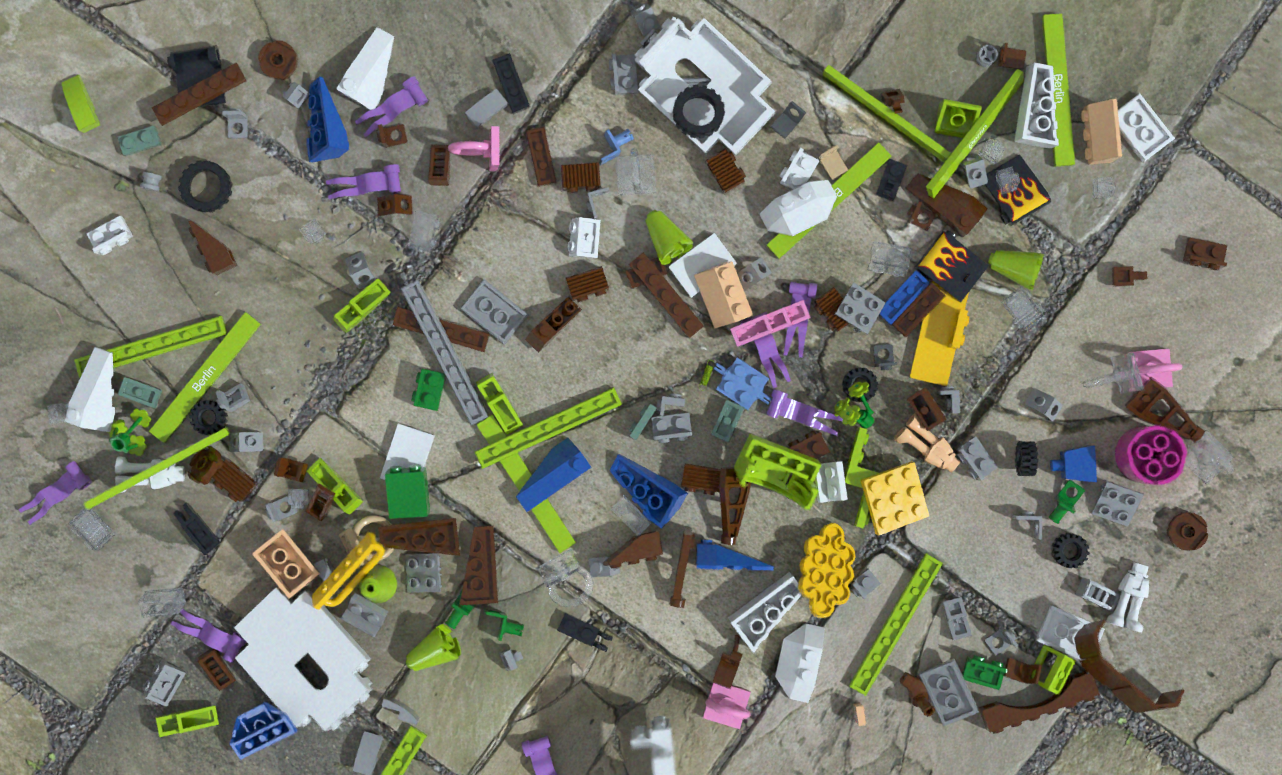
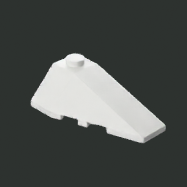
M378 27L375 29L339 83L337 90L340 94L369 110L377 107L384 92V83L387 77V68L394 36Z
M98 347L94 348L69 402L65 422L81 428L105 432L111 431L115 415V407H112L114 389H111V378L113 377L112 352Z

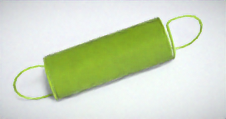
M706 365L700 382L701 385L707 386L713 370L712 366Z

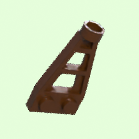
M1152 377L1145 382L1125 405L1127 409L1141 419L1173 430L1195 443L1204 435L1205 431L1195 424L1169 390ZM1159 399H1163L1170 407L1164 416L1156 415L1150 411V408ZM1175 412L1185 420L1179 427L1168 422Z
M733 467L721 468L719 482L723 531L721 544L736 545V537H738L751 488V482H746L745 487L742 486ZM731 488L740 489L736 503L730 502L729 491ZM730 509H736L733 522H730Z
M684 527L673 596L670 597L669 605L677 608L685 607L686 599L681 596L689 551L694 549L695 534L692 533L691 527Z

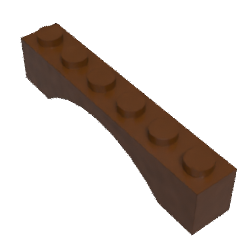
M1085 670L1069 676L1059 695L1053 694L1048 699L1037 704L1012 706L996 701L978 708L986 730L996 734L1004 731L1005 727L1020 726L1023 721L1028 719L1029 721L1039 719L1040 715L1046 713L1047 715L1055 714L1060 708L1065 707L1068 709L1075 707L1078 702L1092 701L1095 699V696L1100 694L1094 677Z

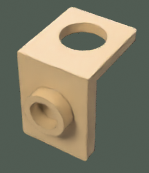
M838 145L824 152L818 158L831 180L848 171L837 152Z

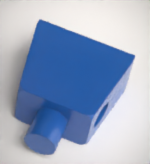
M1087 445L1060 451L1059 460H1050L1051 471H1061V478L1097 482L1095 446Z

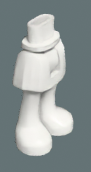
M118 456L115 464V473H140L164 460L153 459L151 463H129L125 457ZM174 464L134 486L151 485L152 489H160L176 484V481L185 480L184 466H176ZM116 476L115 485H118L132 478L133 476Z
M1133 563L1132 570H1128V573L1118 586V590L1121 591L1120 599L1114 613L1108 616L1107 623L1142 633L1143 626L1138 622V614L1143 599L1148 598L1149 579H1146L1149 577L1146 575L1148 566ZM1130 596H1133L1128 615L1124 622V614Z

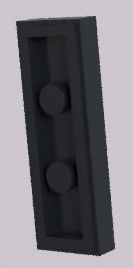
M510 53L493 59V64L512 113L515 114L531 108Z

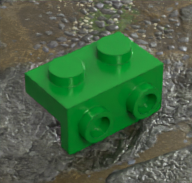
M974 655L973 658L967 656L962 673L964 680L1000 690L1004 673L1008 671V669L1003 667V663L992 660V663L985 662V658Z

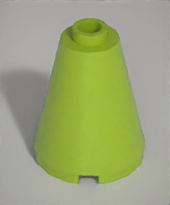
M653 210L647 214L645 222L661 264H670L673 262L672 258L677 256L680 259L693 247L692 240L662 211Z
M996 250L995 253H991L988 264H991V269L1033 291L1044 254Z
M375 565L359 583L360 593L372 603L388 601L397 589L395 574L391 569L382 565Z
M441 624L432 630L407 654L406 664L408 668L419 671L457 660L461 655V647L457 638H452L450 635L452 630L445 624Z

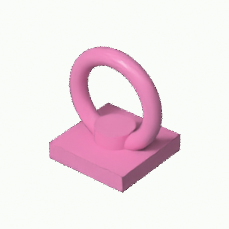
M491 126L489 140H484L483 142H455L448 146V150L457 155H483L484 158H489V171H497L499 167V126Z
M1170 349L1129 352L1132 390H1139L1150 377L1165 387H1173L1172 371H1180L1182 365L1180 363H1171Z
M713 683L709 697L705 701L706 707L703 718L740 729L742 720L750 717V712L746 707L751 691L731 686V689Z

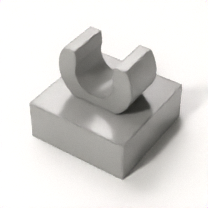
M294 81L289 84L290 88L287 92H283V97L299 109L310 93Z
M505 650L499 653L506 671L518 668L516 662L523 659L521 651L512 653L511 650Z

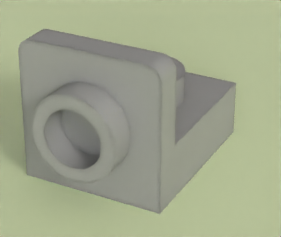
M942 387V391H937V395H949V398H946V409L949 410V414L960 413L959 390H954V387Z
M866 569L851 582L853 586L851 590L857 598L861 596L865 599L866 595L880 585V582L870 569Z

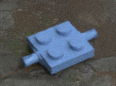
M738 357L727 369L719 363L716 364L717 367H714L713 370L723 375L716 390L747 410L757 399H760L767 405L772 398L763 393V388L769 380L767 376Z

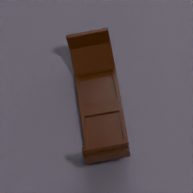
M1104 619L1085 624L1077 632L1074 641L1081 666L1101 684L1110 688L1111 692L1132 711L1137 713L1150 712L1179 706L1182 701L1181 697L1185 692L1183 689L1162 693L1155 704L1102 657L1098 633L1106 622Z

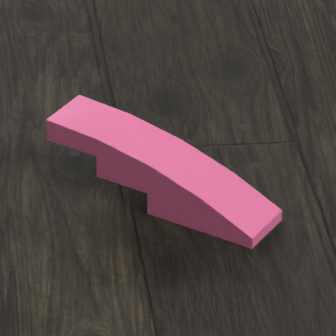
M804 300L730 330L737 347L811 317Z

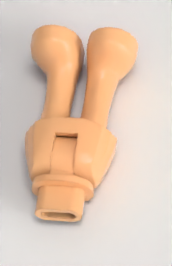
M914 413L906 422V426L931 444L930 447L924 444L906 427L900 429L894 437V441L897 443H908L924 455L925 462L938 468H946L950 473L961 462L955 457L956 454L944 437L938 438L926 430L918 414Z

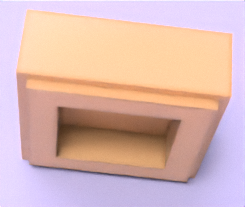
M855 703L856 723L858 726H863L866 724L864 707L861 703Z

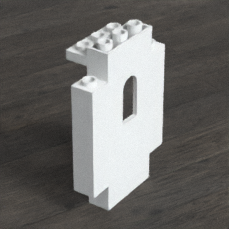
M673 17L671 20L668 18L661 26L663 29L658 34L654 33L648 40L649 44L645 48L641 47L635 54V62L650 75L649 78L645 77L639 83L640 88L638 90L676 126V122L673 120L675 99H677L681 91L683 92L685 88L690 86L677 75L675 65L681 59L690 60L711 79L707 88L710 90L711 88L714 89L715 93L721 96V101L725 105V114L722 124L716 132H713V135L709 137L707 135L701 139L699 137L691 138L688 134L686 136L705 154L720 141L736 156L775 114V111L760 97L772 84V81L705 18L701 21L697 20L691 27V32L679 18ZM694 98L684 104L683 115L694 125H705L713 120L714 108L708 101L702 98Z
M276 587L234 627L249 644L235 659L280 711L288 715L295 727H305L312 721V716L324 731L331 729L334 731L341 725L342 722L340 720L344 716H350L356 710L354 707L359 702L363 703L370 697L368 693L373 690L370 687L372 682L368 677L362 678L358 671L360 673L368 667L369 664L367 662L371 658L324 605L319 610L313 608V593L311 591H304L294 601L292 598L289 599L280 587ZM307 653L328 675V685L322 690L315 689L294 666Z
M656 716L654 720H650V728H647V726H636L635 730L631 731L632 749L652 747L654 775H675L670 719H666L665 716Z

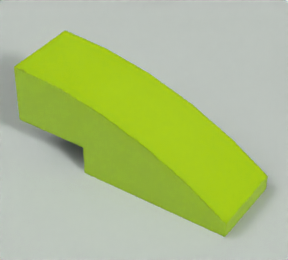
M80 75L61 82L68 107L78 130L85 133L100 126L101 124L94 111L96 109Z
M376 279L334 315V322L346 334L372 312L391 292L379 279Z
M493 373L476 381L477 387L507 435L523 426Z
M319 458L307 470L317 484L320 483L336 493L333 500L345 513L350 515L364 502L322 458Z
M215 705L155 717L159 737L219 724Z

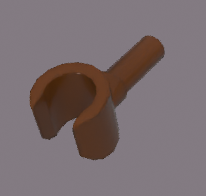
M735 635L734 647L730 656L741 660L743 654L737 652L740 635Z

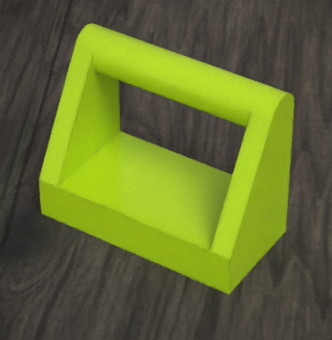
M1043 645L1034 664L1043 665L1049 651L1057 655V658L1045 682L1039 681L1038 685L1059 695L1076 660ZM1034 670V671L1032 672V675H1031V678H1032V679L1034 678V676H1035V674H1036V670Z

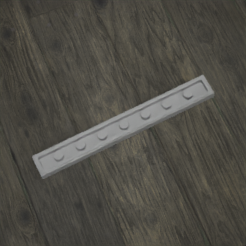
M419 279L402 287L401 290L470 424L473 425L489 417Z

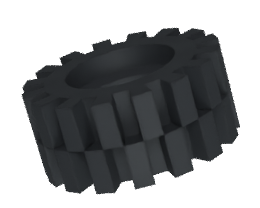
M861 367L849 371L844 376V381L842 382V389L846 397H849L852 401L862 402L860 397H850V392L848 391L853 385L854 380L858 377L864 378L869 384L868 391L863 393L866 400L868 401L874 397L878 390L876 375L871 370Z
M200 401L199 404L194 405V409H191L192 415H189V419H192L190 424L200 434L213 435L224 429V424L227 423L226 417L228 415L225 413L226 409L220 408L216 401ZM206 410H211L215 414V421L211 425H206L202 421V414Z
M1018 441L1015 467L1017 468L1018 476H1035L1037 473L1038 448L1034 441Z
M1073 533L1059 535L1060 537L1055 539V544H1052L1053 550H1051V553L1054 554L1053 558L1057 563L1071 569L1084 565L1083 562L1088 560L1086 557L1090 554L1088 551L1089 545L1086 544L1087 541L1080 535ZM1069 543H1073L1077 547V554L1073 558H1067L1064 555V547Z

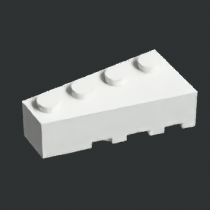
M1033 63L1026 67L1014 142L1049 149L1059 146L1056 129H1058L1057 121H1055L1056 102H1054L1053 95L1055 91L1053 66Z
M788 572L728 617L733 627L753 653L757 650L759 644L766 639L773 627L781 621L783 615L790 610L801 596L798 582Z

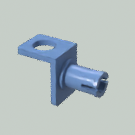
M609 129L606 130L604 136L613 153L601 158L599 165L618 157L621 153L619 146L633 140V135H629L631 133L629 129L616 136H613Z

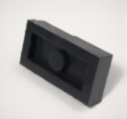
M889 159L875 195L893 202L907 165Z

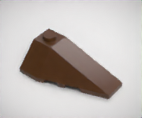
M917 173L905 188L962 238L973 229L988 210L974 196L946 184L933 199L928 196L926 189L931 178Z

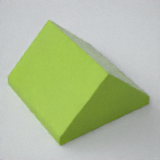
M943 99L938 107L934 133L964 138L978 120L982 106Z

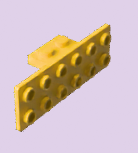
M932 280V283L946 297L922 321L910 378L947 386L955 350L960 348V345L963 346L965 335L963 334L964 327H967L970 316H967L968 310H965L968 294L962 302H959Z

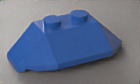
M264 702L236 717L230 746L241 760L296 733L298 730L287 714Z

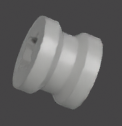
M992 45L983 46L976 54L977 63L982 67H988L993 64L998 57L997 49Z
M143 172V182L140 183V187L159 192L160 187L158 184L162 180V176Z

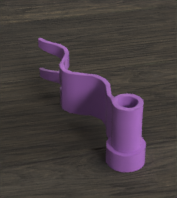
M415 76L407 79L402 84L404 89L391 95L381 106L366 112L355 121L358 125L371 117L386 114L368 128L363 134L365 137L376 130L379 124L386 125L393 121L402 111L416 103L418 106H422L428 101L419 87V82Z
M399 165L384 166V171L370 172L356 177H339L326 180V185H357L355 188L335 192L329 195L328 199L343 196H359L369 192L389 190L390 194L400 193Z
M790 282L789 293L793 294L791 305L804 300L809 312L811 298L815 299L817 284ZM808 319L787 328L784 355L788 354L796 327H798L799 357L803 358Z
M766 312L761 313V314H759V315H757V316H754V317H752V318H750V319H749V318H745V319H743V320H740V323H741V324L746 323V322H748V321H751V320H753V319H756V318H758V317H761V316H763V315H766L767 313H766ZM772 334L754 340L760 360L769 375L773 388L777 387L770 357L779 367L786 381L790 382L791 379L787 368L780 358Z
M773 389L772 400L766 415L774 418L780 415L837 436L838 432L813 419V416L843 421L840 416L836 417L829 412L787 398V393Z
M75 461L65 467L67 472L59 480L42 489L30 503L19 509L22 513L46 499L41 510L28 521L29 525L42 518L53 505L66 499L75 489L83 490L92 483L90 477L83 473Z
M181 607L178 609L187 620L203 629L187 627L175 621H172L171 625L181 632L199 638L207 646L224 653L223 658L225 660L234 662L240 648L246 643L239 633L234 632L231 635L217 629L209 621L188 613Z
M548 736L533 741L521 742L525 756L531 757L536 775H557L548 750L551 747Z

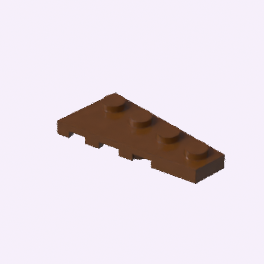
M456 518L379 527L380 544L384 548L460 556Z
M494 525L477 526L473 530L459 605L498 603Z

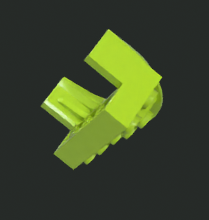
M749 434L733 467L743 487L746 486V482L763 486L793 500L805 510L811 508L819 492V489L814 484V480L822 466L818 459ZM793 473L789 483L786 485L790 474Z

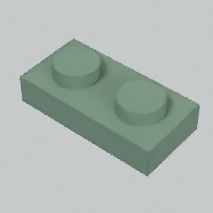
M155 126L118 137L124 156L162 145Z
M124 377L118 395L156 408L162 390Z
M726 400L711 435L729 443L745 407Z
M650 404L649 407L646 405L643 407L639 414L642 418L638 423L634 421L629 429V432H631L630 437L637 440L657 409L655 406Z

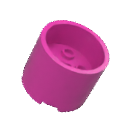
M1161 426L1132 428L1122 435L1115 449L1116 464L1126 478L1136 483L1152 485L1167 484L1179 477L1183 472L1182 469L1187 456L1186 446L1182 438L1175 431ZM1153 452H1156V455H1154L1155 459L1151 458Z

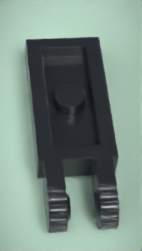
M186 502L183 504V507L190 515V518L186 520L178 510L174 512V516L200 551L207 555L221 542L199 514Z
M566 612L557 630L607 652L608 647L595 641L597 635L608 641L613 639L612 635L601 631L600 628Z

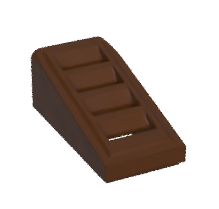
M431 145L428 181L432 186H449V145ZM435 152H445V155H435ZM435 160H445V162H435ZM435 168H444V170H435Z
M319 483L305 512L322 522L331 508L336 493Z
M211 648L198 657L197 662L219 691L236 681L216 649ZM213 656V659H212V660H210L209 662H206V660H207L208 658H210V657ZM216 662L219 664L213 669L210 668ZM220 669L223 670V672L215 676L214 673H216ZM227 675L228 678H226L222 682L218 681L220 678Z

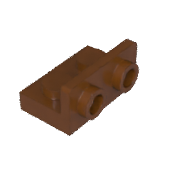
M1191 237L1187 238L1183 261H1188L1191 266L1200 267L1202 264L1207 265L1208 269L1220 270V268L1227 266V262H1224L1227 245Z
M815 430L805 435L806 439L800 442L796 439L788 443L789 449L815 459L830 452L822 437V433H816Z

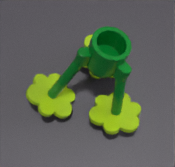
M857 382L848 389L850 397L861 398L866 410H859L857 405L850 406L848 404L849 398L836 403L834 416H841L843 424L853 426L857 422L865 429L873 425L874 417L872 414L874 411L869 407L863 394L868 391V382Z
M135 408L130 414L131 419L135 420V422L129 429L125 426L123 420H113L111 431L106 433H109V442L114 450L123 451L124 453L129 451L130 454L142 456L147 448V445L144 443V437L141 435H131L130 437L129 434L137 425L148 427L151 418L146 410Z

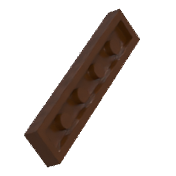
M236 62L155 105L152 109L159 123L163 126L247 80Z
M644 252L628 264L688 338H691L704 327Z
M398 306L392 325L424 334L412 310ZM439 318L451 343L485 352L490 333Z

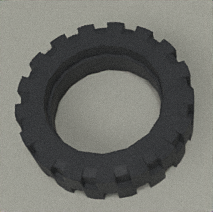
M693 85L691 88H685L683 92L681 91L674 102L673 120L676 122V127L681 129L684 135H690L691 138L699 137L701 139L707 135L709 137L719 129L723 122L725 114L724 102L721 101V96L717 95L714 89L711 88L710 90L705 85H702V87ZM694 98H702L708 101L714 108L713 120L705 125L690 123L683 115L684 104Z
M208 160L196 161L195 164L191 163L188 165L189 168L184 169L182 177L179 178L180 186H178V189L181 192L182 200L189 207L203 213H211L223 208V205L228 203L229 196L232 195L231 187H233L230 181L231 177L226 170ZM203 171H210L216 174L221 184L219 194L210 202H200L191 193L190 186L193 178Z

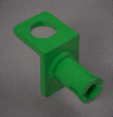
M1068 480L1057 494L1058 505L1049 515V518L1059 524L1067 511L1074 514L1076 512L1074 505L1085 492V489L1072 480ZM1074 487L1077 489V495L1069 497L1066 494V490Z
M462 591L455 602L452 603L451 606L454 610L445 622L452 629H456L464 615L468 616L476 605H459Z
M484 609L486 615L501 618L497 636L498 641H502L505 633L522 636L523 632L521 630L524 629V624L507 622L506 613Z

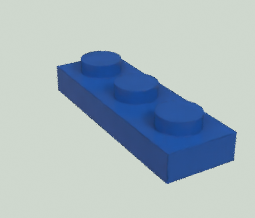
M915 270L885 302L879 315L891 325L930 282Z

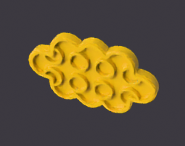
M836 523L824 525L819 535L809 537L805 541L804 552L806 556L800 561V570L803 575L799 579L798 589L803 597L809 599V609L817 618L830 616L834 611L835 605H842L848 601L850 596L848 584L854 578L851 565L855 560V551L850 544L844 542V531Z

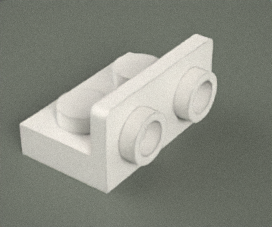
M802 148L798 152H793L789 159L792 162L790 167H785L779 176L782 178L780 183L791 190L806 184L819 162L816 158L805 153Z
M118 216L87 233L94 247L92 249L93 252L99 255L108 254L112 251L111 248L117 245L122 246L129 242L128 239L133 237L122 216Z
M582 217L572 219L569 225V232L571 234L570 241L568 242L570 257H598L600 220Z
M842 461L822 463L815 478V485L819 489L817 494L818 503L847 500Z

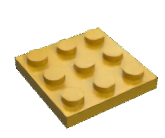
M911 461L861 480L876 535H882L929 517L915 462Z

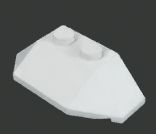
M829 180L808 182L775 198L760 213V216L768 231L794 236L827 220L837 196Z
M805 623L783 639L775 677L789 699L806 703L810 700L823 650L824 627Z

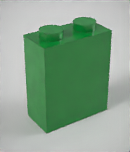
M411 465L409 468H401V466L390 467L385 473L389 519L428 517L430 502L426 467H421V465Z

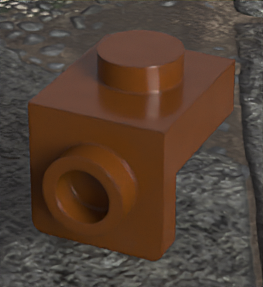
M278 457L274 476L304 482L308 464L289 458Z

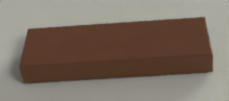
M545 127L526 130L538 187L557 183Z
M931 282L892 325L906 338L946 295Z

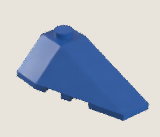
M318 77L309 85L308 108L311 109V117L307 124V127H311L310 138H307L309 162L339 158L349 150L347 132L323 77Z
M566 438L550 450L516 495V498L525 511L528 512L592 467L569 438Z
M621 454L617 455L610 468V472L620 485L626 488L632 496L631 499L634 503H637L643 510L644 516L660 528H663L680 509L688 494L673 482Z
M701 539V543L696 544L697 569L723 570V567H727V569L732 570L743 568L747 570H774V566L712 543V540Z

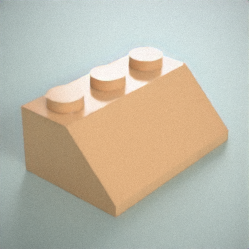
M1117 99L1085 106L1081 112L1082 122H1085L1083 139L1087 144L1085 158L1088 160V165L1112 163L1122 157Z
M727 261L694 275L714 328L753 316L732 261Z
M284 529L252 553L289 599L299 593L320 574Z

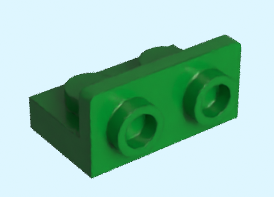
M421 369V372H418L416 376V383H418L417 391L414 390L411 401L414 402L413 406L438 411L446 375L440 372Z

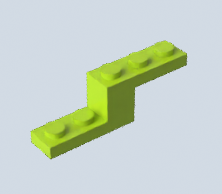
M858 427L844 478L846 484L863 488L861 480L878 474V472L857 467L858 463L861 464L864 453L861 452L862 447L867 444L869 434H867L868 429ZM863 491L854 526L864 529V525L869 523L870 514H868L869 508Z

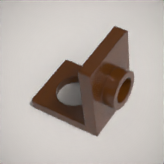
M1004 43L1000 47L998 66L1023 70L1026 50L1007 48L1008 43Z
M382 124L378 125V141L386 148L408 143L404 124L384 128ZM395 130H399L402 133V138L398 141H394L391 138V134Z
M391 194L377 197L378 216L392 214L412 215L411 195ZM402 199L407 202L406 210L401 207Z
M921 201L915 205L912 204L907 213L909 215L907 222L928 231L936 214L921 207L923 203ZM925 213L928 215L929 220L926 224H921L918 221L919 214Z
M722 653L713 683L731 689L741 660Z
M1007 658L1005 668L1008 671L1004 673V677L1024 684H1038L1042 665H1029L1012 658ZM1034 670H1036V674H1035L1034 678L1032 679V678H1031L1032 672H1033Z

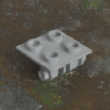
M853 282L835 315L853 325L855 332L860 333L862 331L868 335L885 302Z
M1108 481L1107 483L1103 482L1101 485L1103 491L1092 514L1128 526L1144 494Z
M437 553L405 554L407 593L441 592L440 576L442 573L439 571L441 570V567H439V558L441 556Z

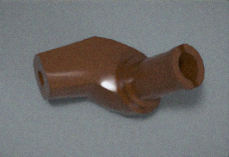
M905 672L900 678V684L908 689L912 704L915 707H919L925 716L933 715L935 708L928 701L929 695L925 685L915 676Z

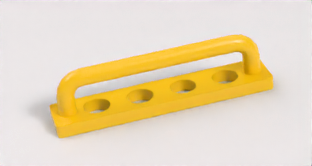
M368 532L312 594L313 608L319 610L323 605L328 607L339 605L382 559L385 549L376 542L375 534ZM373 550H376V554L334 599H329Z

